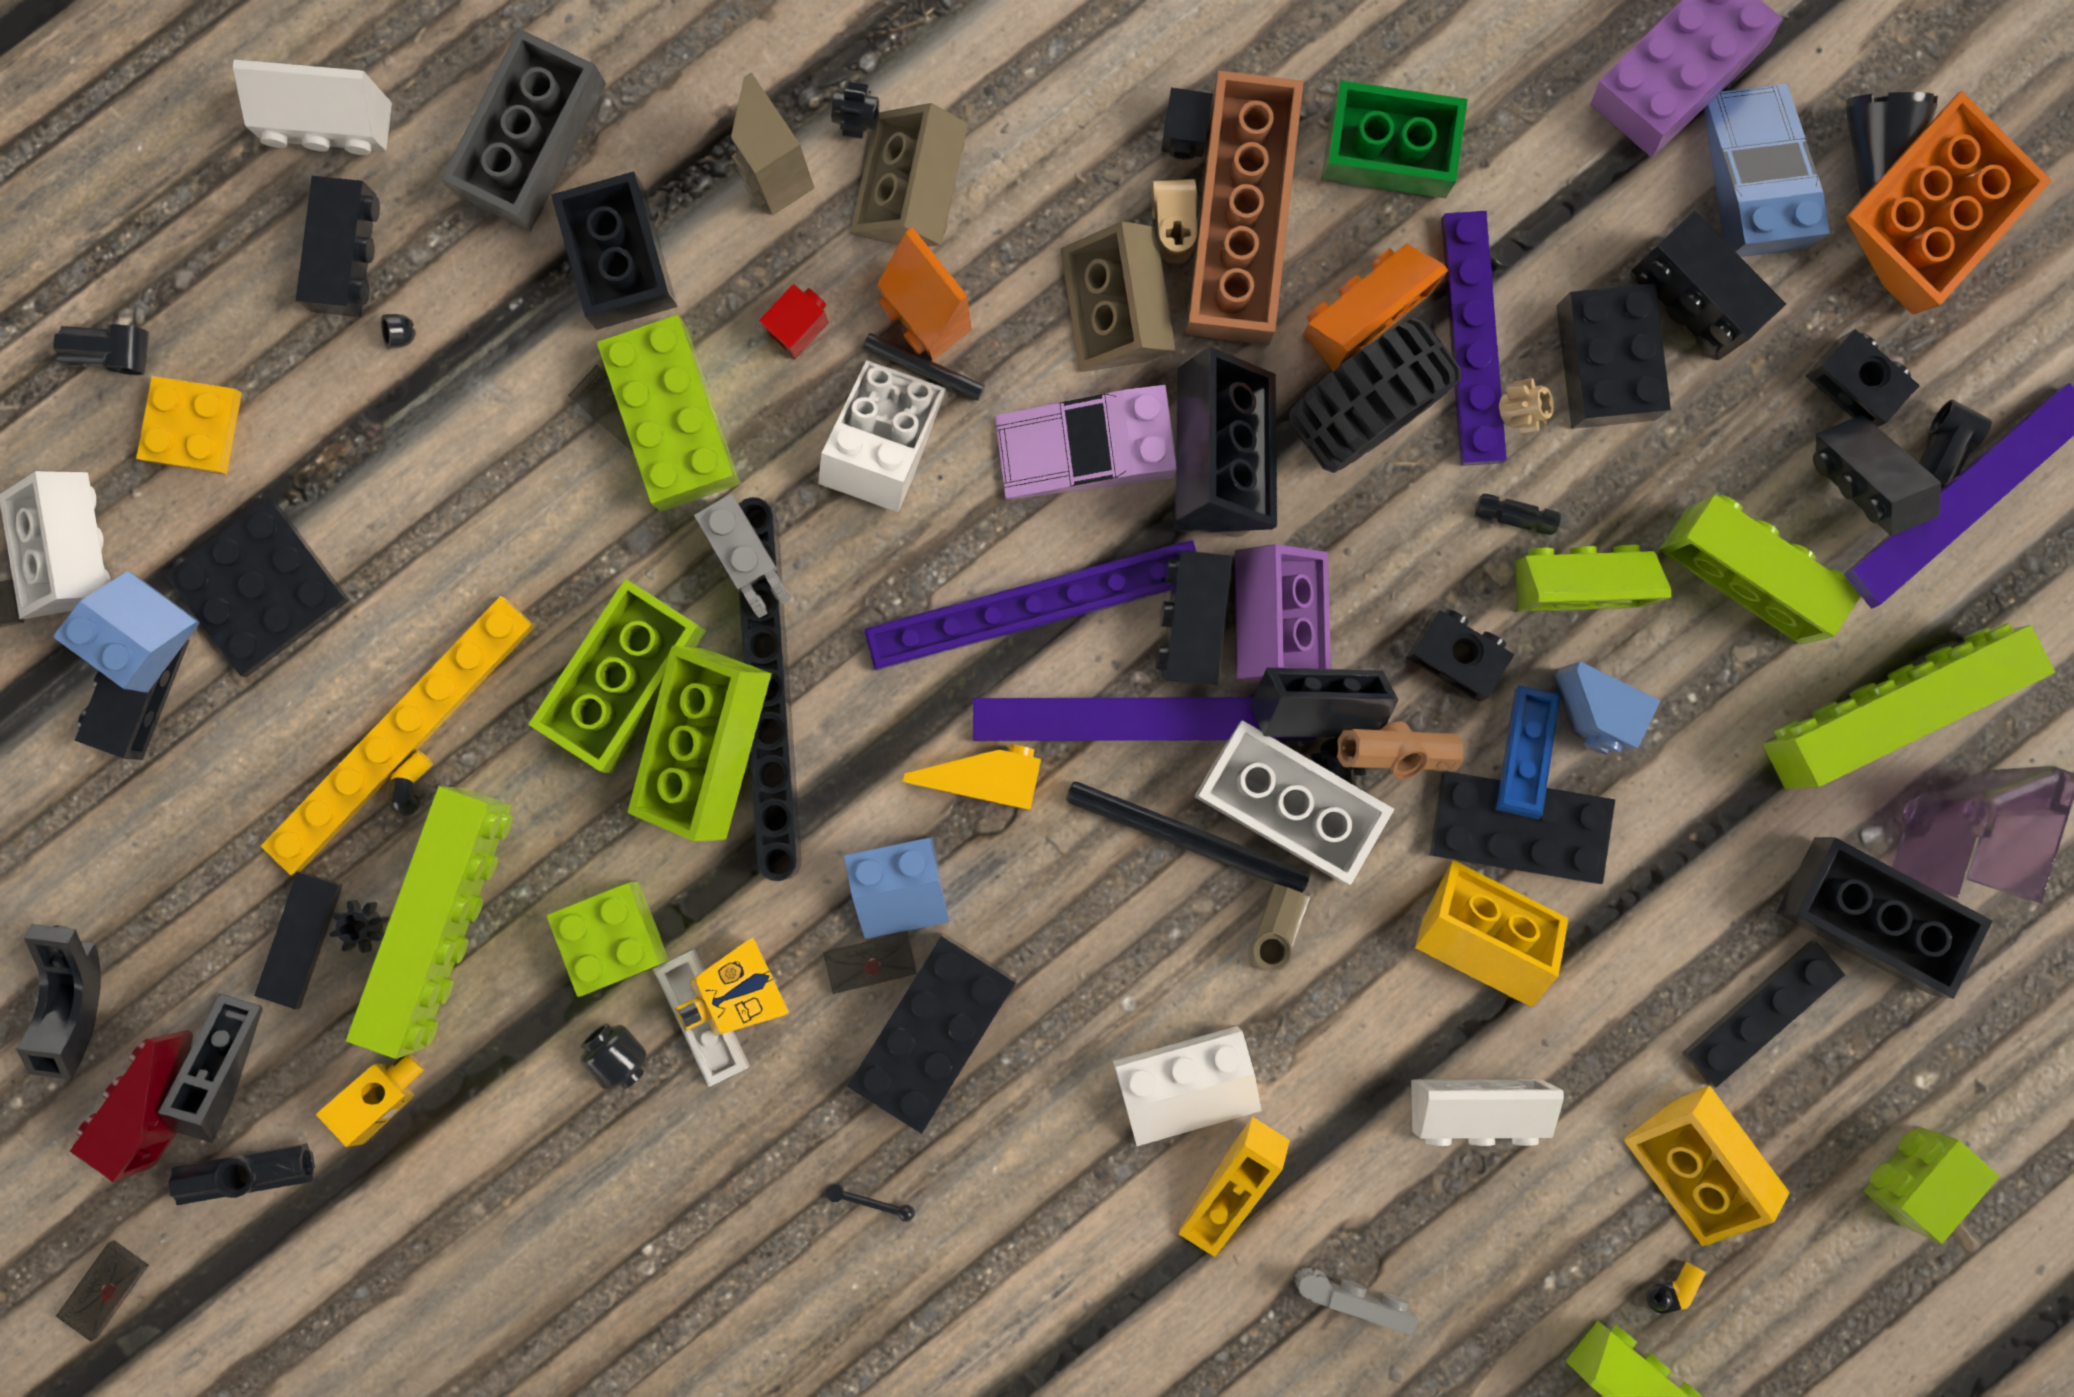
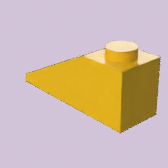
M1009 744L1008 751L995 750L904 773L903 782L1030 810L1041 759L1033 757L1035 749Z
M1252 1117L1230 1146L1180 1227L1178 1234L1216 1257L1283 1170L1290 1140Z

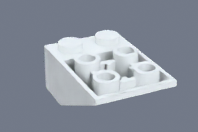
M866 360L821 453L818 484L899 512L913 481L946 388Z

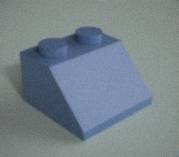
M127 571L80 600L53 637L123 689L148 693L200 622L134 573Z
M1581 661L1557 668L1553 676L1561 695L1560 697L1573 733L1585 738L1584 746L1604 755H1607L1609 751L1620 753L1622 750L1637 749L1660 700Z
M933 837L844 855L852 899L865 939L950 922Z

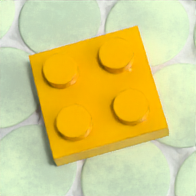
M152 376L136 459L147 463L227 475L242 392L234 388Z

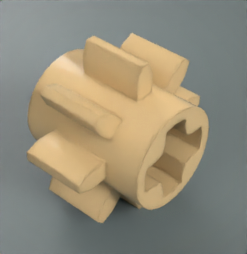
M1533 378L1515 381L1513 387L1506 388L1507 394L1501 397L1499 403L1503 422L1511 428L1518 427L1519 434L1539 431L1540 425L1547 424L1546 419L1552 416L1554 410L1551 392L1542 385L1535 386Z

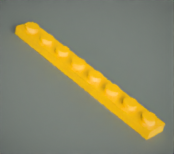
M500 596L267 838L261 847L291 876L301 872L391 778L392 774L426 742L536 626L505 597Z

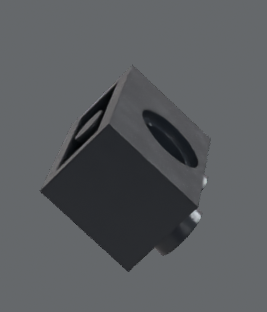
M1856 329L1837 339L1805 375L1806 378L1852 418L1863 414L1877 427L1886 424L1920 386L1911 378L1910 371L1904 365L1890 360L1879 350V345L1872 337L1860 333ZM1859 370H1863L1868 374L1870 386L1865 385L1861 381Z
M1447 609L1446 612L1438 610L1431 614L1406 658L1478 702L1489 699L1515 654L1505 649L1507 643L1500 637L1487 631L1480 634L1468 627L1470 621L1460 613L1451 609ZM1456 641L1465 643L1470 649L1471 656L1466 664L1458 662L1453 656L1452 650Z

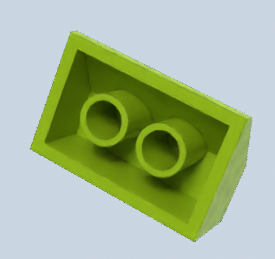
M1639 545L1613 547V553H1597L1596 546L1574 547L1570 549V554L1554 555V548H1534L1528 550V556L1515 561L1517 612L1645 608L1672 598L1670 585L1655 551L1640 552Z
M1597 1321L1566 1360L1603 1397H1703L1685 1381L1680 1387L1670 1381L1667 1377L1672 1370L1653 1354L1649 1353L1644 1359L1634 1351L1633 1348L1638 1342L1617 1324L1609 1330L1601 1322Z

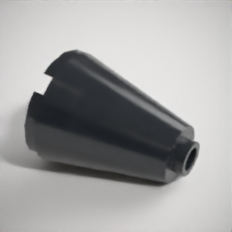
M1888 92V96L1876 97L1874 99L1873 94L1846 99L1845 110L1861 199L1932 122L1938 106V95L1934 96V93Z

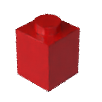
M793 283L760 318L759 322L764 332L796 359L828 325L829 320L823 310L827 305L810 288L803 292Z

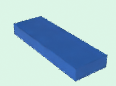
M1518 685L1514 690L1496 810L1539 819L1543 816L1560 694Z

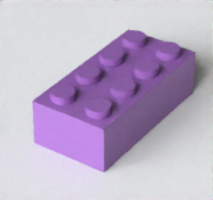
M1682 0L1599 80L1590 105L1653 158L1770 44L1783 18L1761 0Z

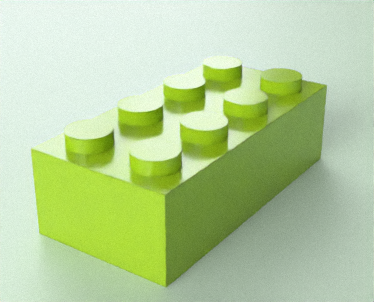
M679 314L598 341L597 345L651 504L662 512L741 485L688 328Z
M1714 494L1686 508L1659 548V551L1799 645L1835 637L1861 598V595L1844 576L1843 572L1835 569L1828 570L1815 561L1816 556L1813 552L1801 545L1789 544L1778 536L1779 531L1773 525L1763 520H1753L1741 512L1743 508L1737 501L1724 495L1718 496Z
M625 578L528 725L598 771L612 774L655 710L671 646L696 647L707 630Z
M671 646L627 813L693 842L726 840L772 673L706 648Z

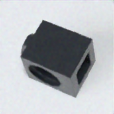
M1171 87L1161 151L1169 152L1170 156L1181 160H1190L1194 156H1203L1213 93Z

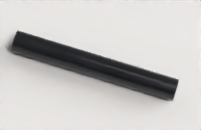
M869 333L864 342V349L979 401L985 385L875 334Z

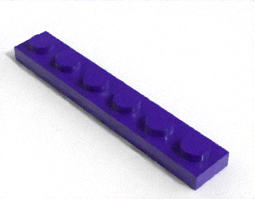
M1487 211L1444 213L1441 223L1445 267L1448 269L1446 273L1451 349L1452 357L1461 368V380L1454 386L1461 466L1501 464L1507 460L1504 422L1499 410L1502 394Z

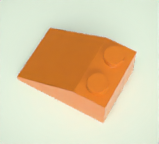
M911 227L903 235L877 283L880 296L882 297L877 302L892 322L899 319L908 331L903 335L918 355L925 351L933 361L972 330L968 296L914 228Z

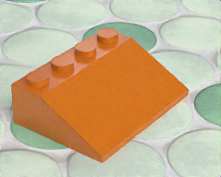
M1960 91L1845 218L1882 285L1914 315L1940 306L2052 180L1963 91Z

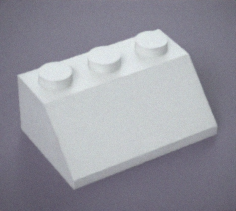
M234 59L233 71L244 123L260 139L261 143L276 148H285L287 143L302 144L307 149L321 152L328 151L329 147H339L357 155H370L371 150L386 152L392 103L364 71Z
M35 471L0 494V506L19 619L72 611L80 600L110 582L109 573L104 569L101 553L103 534L97 527L94 512L96 493L93 487L90 486L88 472Z
M1238 1026L1113 1061L1137 1146L1262 1111L1251 1059L1243 1031Z
M1541 1079L1411 1080L1412 1132L1420 1139H1425L1426 1145L1431 1146L1452 1145L1451 1138H1468V1144L1477 1146L1495 1145V1138H1512V1144L1539 1145V1138H1553L1564 1100V1093L1562 1089Z

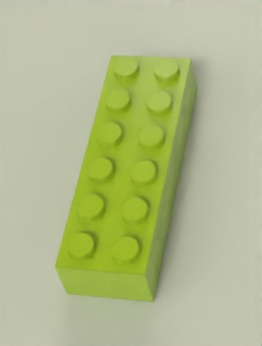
M2006 623L1991 630L1989 627L1965 636L1963 638L1964 644L1954 648L1947 646L1926 655L1927 662L1915 667L1913 664L1889 673L1887 675L1888 681L1878 685L1870 683L1850 692L1851 699L1839 704L1836 701L1816 708L1811 711L1812 718L1802 722L1794 720L1773 730L1776 737L1762 744L1784 788L1821 787L2056 673L2032 625L2012 628L2010 623Z
M438 786L346 1042L394 1059L423 1050L425 1045L429 1046L432 1043L439 1026V1022L435 1020L440 1004L444 1005L447 1002L453 989L454 981L449 979L455 963L461 962L468 947L469 940L465 938L470 921L474 922L482 909L483 897H480L483 884L485 880L489 881L492 878L498 864V857L494 854L499 840H504L511 829L513 816L509 815L512 804L466 788Z

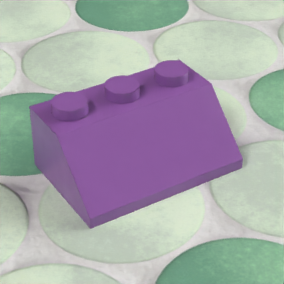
M1278 544L1235 550L1237 678L1261 680L1266 667L1331 669L1328 552Z

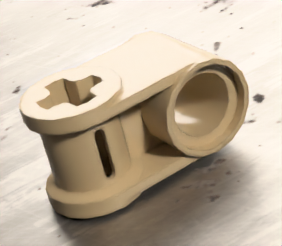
M1195 179L1152 181L1153 220H1155L1161 260L1168 265H1182L1192 256L1197 238V190ZM1171 236H1178L1179 242L1182 245H1175L1174 239Z

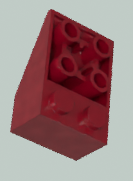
M184 1030L143 1040L131 1053L129 1061L132 1064L125 1074L113 1080L104 1091L102 1097L105 1099V1102L98 1112L88 1116L79 1126L76 1132L79 1138L69 1152L111 1182H116L154 1167L177 1134L170 1131L158 1114V1111L191 1050L193 1033L189 1030Z

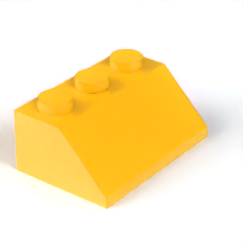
M1452 860L1422 919L1415 948L1499 990L1509 997L1533 1007L1559 976L1569 918Z
M1710 1085L1675 1099L1624 1139V1142L1702 1247L1775 1222L1790 1193Z

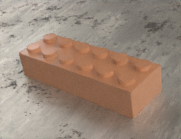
M1218 71L1213 92L1185 335L1269 345L1275 334L1303 80Z

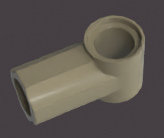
M1278 884L1273 885L1256 935L1249 944V958L1255 967L1260 970L1275 972L1282 970L1289 964L1292 959V947L1310 899L1309 896ZM1268 939L1276 941L1281 950L1279 959L1273 964L1265 963L1259 953L1260 946Z

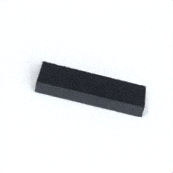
M303 871L296 873L254 995L255 997L292 1009L301 1008L343 884Z

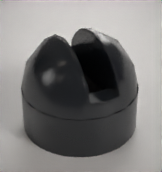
M403 314L382 315L381 331L387 349L402 348L408 346L414 340L416 331L412 328L414 324L410 318Z

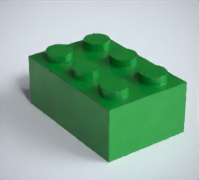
M1340 80L1332 100L1321 180L1446 199L1457 181L1468 99Z

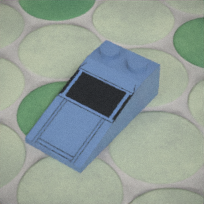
M1788 84L1720 92L1704 108L1724 241L1740 257L1810 249L1830 234L1823 189Z

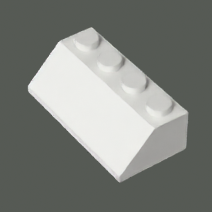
M1243 720L1239 723L1216 758L1194 796L1346 885L1353 883L1394 811V808L1274 738L1263 736L1262 731Z

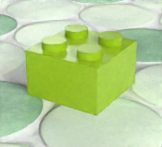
M639 881L628 882L546 915L577 997L669 962Z
M1918 1126L1916 1130L1908 1132L1901 1138L1897 1146L1899 1150L1887 1163L1879 1165L1872 1172L1869 1178L1870 1183L1863 1192L1901 1226L1943 1244L1999 1179L2000 1175L1959 1139Z

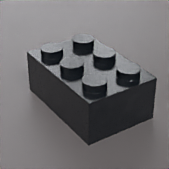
M634 171L551 194L584 315L596 330L678 307L646 192Z
M1695 210L1631 270L1637 276L1636 279L1639 285L1656 283L1657 298L1666 306V311L1670 318L1680 325H1685L1696 336L1698 346L1705 353L1714 355L1718 360L1750 340L1786 305L1774 290Z
M1656 283L1569 292L1556 306L1571 429L1655 421L1671 411Z

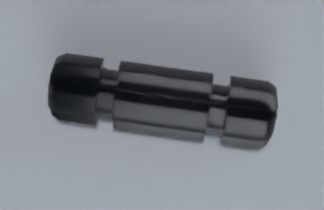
M1487 493L1479 497L1475 509V515L1480 518L1492 520L1495 517L1497 522L1528 530L1535 527L1537 532L1553 535L1557 532L1561 521V514L1558 511L1546 508L1539 511L1538 506L1507 498L1500 501L1499 496Z

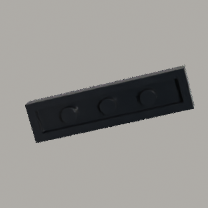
M1809 941L1682 1053L1709 1085L1717 1088L1843 978L1845 973L1818 942Z

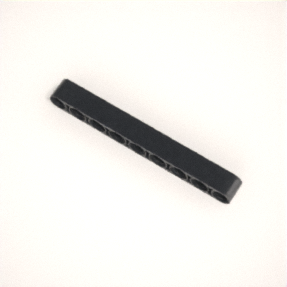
M757 497L746 498L739 503L746 517L755 510L766 512L765 524L761 528L755 529V532L778 570L775 572L782 582L777 515L763 499ZM765 577L754 583L752 587L757 595H771L773 603L767 614L758 618L742 591H739L744 663L772 673L770 678H774L779 687L776 697L763 703L750 751L757 864L759 871L767 879L783 881L792 878L798 873L801 868L802 855L784 604L775 598L771 591V586ZM772 636L776 643L773 654L769 657L759 658L755 652L756 642L761 637ZM768 721H777L781 726V736L775 743L766 744L761 738V728ZM778 763L784 769V780L780 785L772 788L764 781V771L770 764ZM775 806L782 807L788 817L786 825L778 831L771 829L766 820L767 813ZM777 849L786 851L791 860L790 867L783 874L773 871L769 863L771 854Z

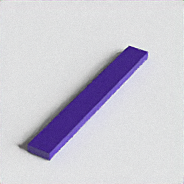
M2068 383L2056 390L1941 489L1939 517L1896 535H1888L1844 573V576L1871 609L1885 602L2074 436V387Z
M1186 541L865 628L864 632L875 671L1170 592L1172 584L1165 583L1167 559L1175 558V550L1196 552L1194 541Z
M1254 697L973 698V741H1228L1242 720L1260 731L1261 729L1250 708ZM1270 736V737L1274 738V739L1277 740V741H1315V740H1316V737H1275V736Z

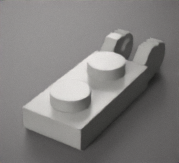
M732 493L694 515L736 588L743 592L758 618L767 614L765 603L752 587L759 580L766 577L771 586L772 593L782 604L791 600L775 572L778 570Z
M1305 1266V1268L1297 1270L1296 1275L1294 1274L1295 1286L1298 1288L1301 1296L1306 1297L1307 1300L1311 1299L1312 1302L1408 1335L1415 1333L1419 1319L1412 1309L1408 1308L1409 1302L1400 1297L1384 1293L1383 1298L1380 1299L1366 1294V1287L1342 1279L1341 1285L1331 1283L1323 1270L1312 1269L1311 1266L1309 1268Z

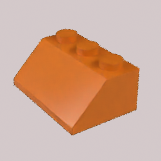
M1407 243L1396 252L1389 248L1373 261L1371 266L1374 270L1363 279L1357 274L1343 285L1339 290L1342 296L1332 305L1324 301L1310 312L1306 317L1309 323L1302 335L1334 371L1427 298L1448 272L1445 265Z

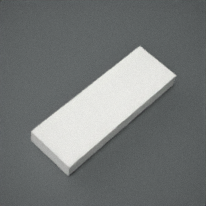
M695 949L653 969L708 1087L749 1068L750 1065L734 1031L715 1036L708 1021L685 1031L678 1019L675 1007L696 997L690 980L704 971V967Z

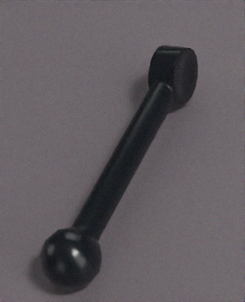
M832 1184L826 1192L827 1198L831 1202H839L841 1199L898 1215L899 1219L903 1222H909L915 1216V1211L910 1205L905 1204L899 1207L846 1192L840 1184Z

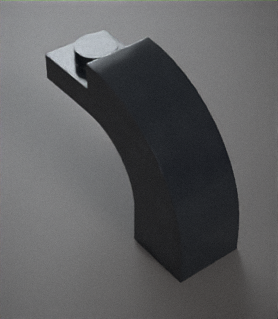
M32 924L24 940L38 969L39 996L32 1021L16 1049L28 1074L72 1080L85 1055L96 1022L101 989L98 951L95 943L80 941L75 929L61 925L51 927Z

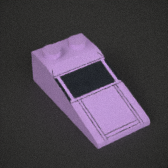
M1165 385L1120 390L995 415L1006 500L1173 479L1176 473V460Z

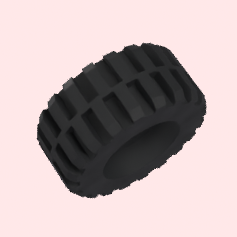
M1412 318L1368 344L1310 389L1289 411L1290 425L1322 469L1335 473L1373 450L1413 421L1422 412L1426 411L1437 400L1441 399L1461 380V368L1429 324L1422 319Z

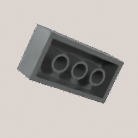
M518 28L441 180L457 197L531 232L606 86L596 65Z

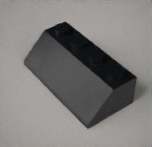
M1208 347L1177 368L1176 521L1209 533L1272 530L1277 527L1275 373L1212 347Z

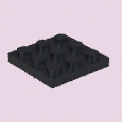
M267 498L165 574L242 677L250 676L350 601L278 503L271 498Z

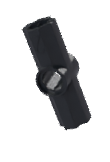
M308 1143L259 1152L247 1151L236 1156L175 1166L171 1169V1177L168 1181L170 1197L174 1198L176 1205H183L223 1197L237 1198L251 1192L308 1183L313 1180V1171L315 1169L313 1152L309 1149ZM238 1165H242L248 1172L247 1184L238 1179Z

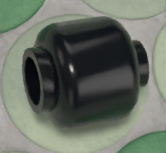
M606 1023L591 1033L581 1044V1048L584 1051L580 1057V1062L603 1089H612L619 1085L623 1089H627L638 1081L644 1073L641 1066L646 1058V1051L624 1025L619 1024L611 1027Z

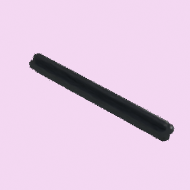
M1072 782L1066 795V801L1072 805L1272 883L1301 893L1304 892L1308 885L1310 873L1306 870L1083 783Z

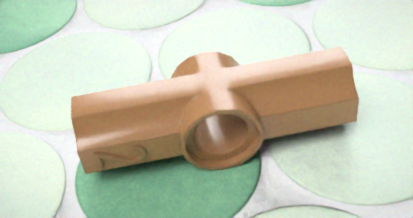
M1402 721L1387 724L1380 730H1343L1337 740V757L1343 767L1390 769L1398 779H1409L1423 770H1458L1464 761V743L1457 734L1412 732L1410 727Z

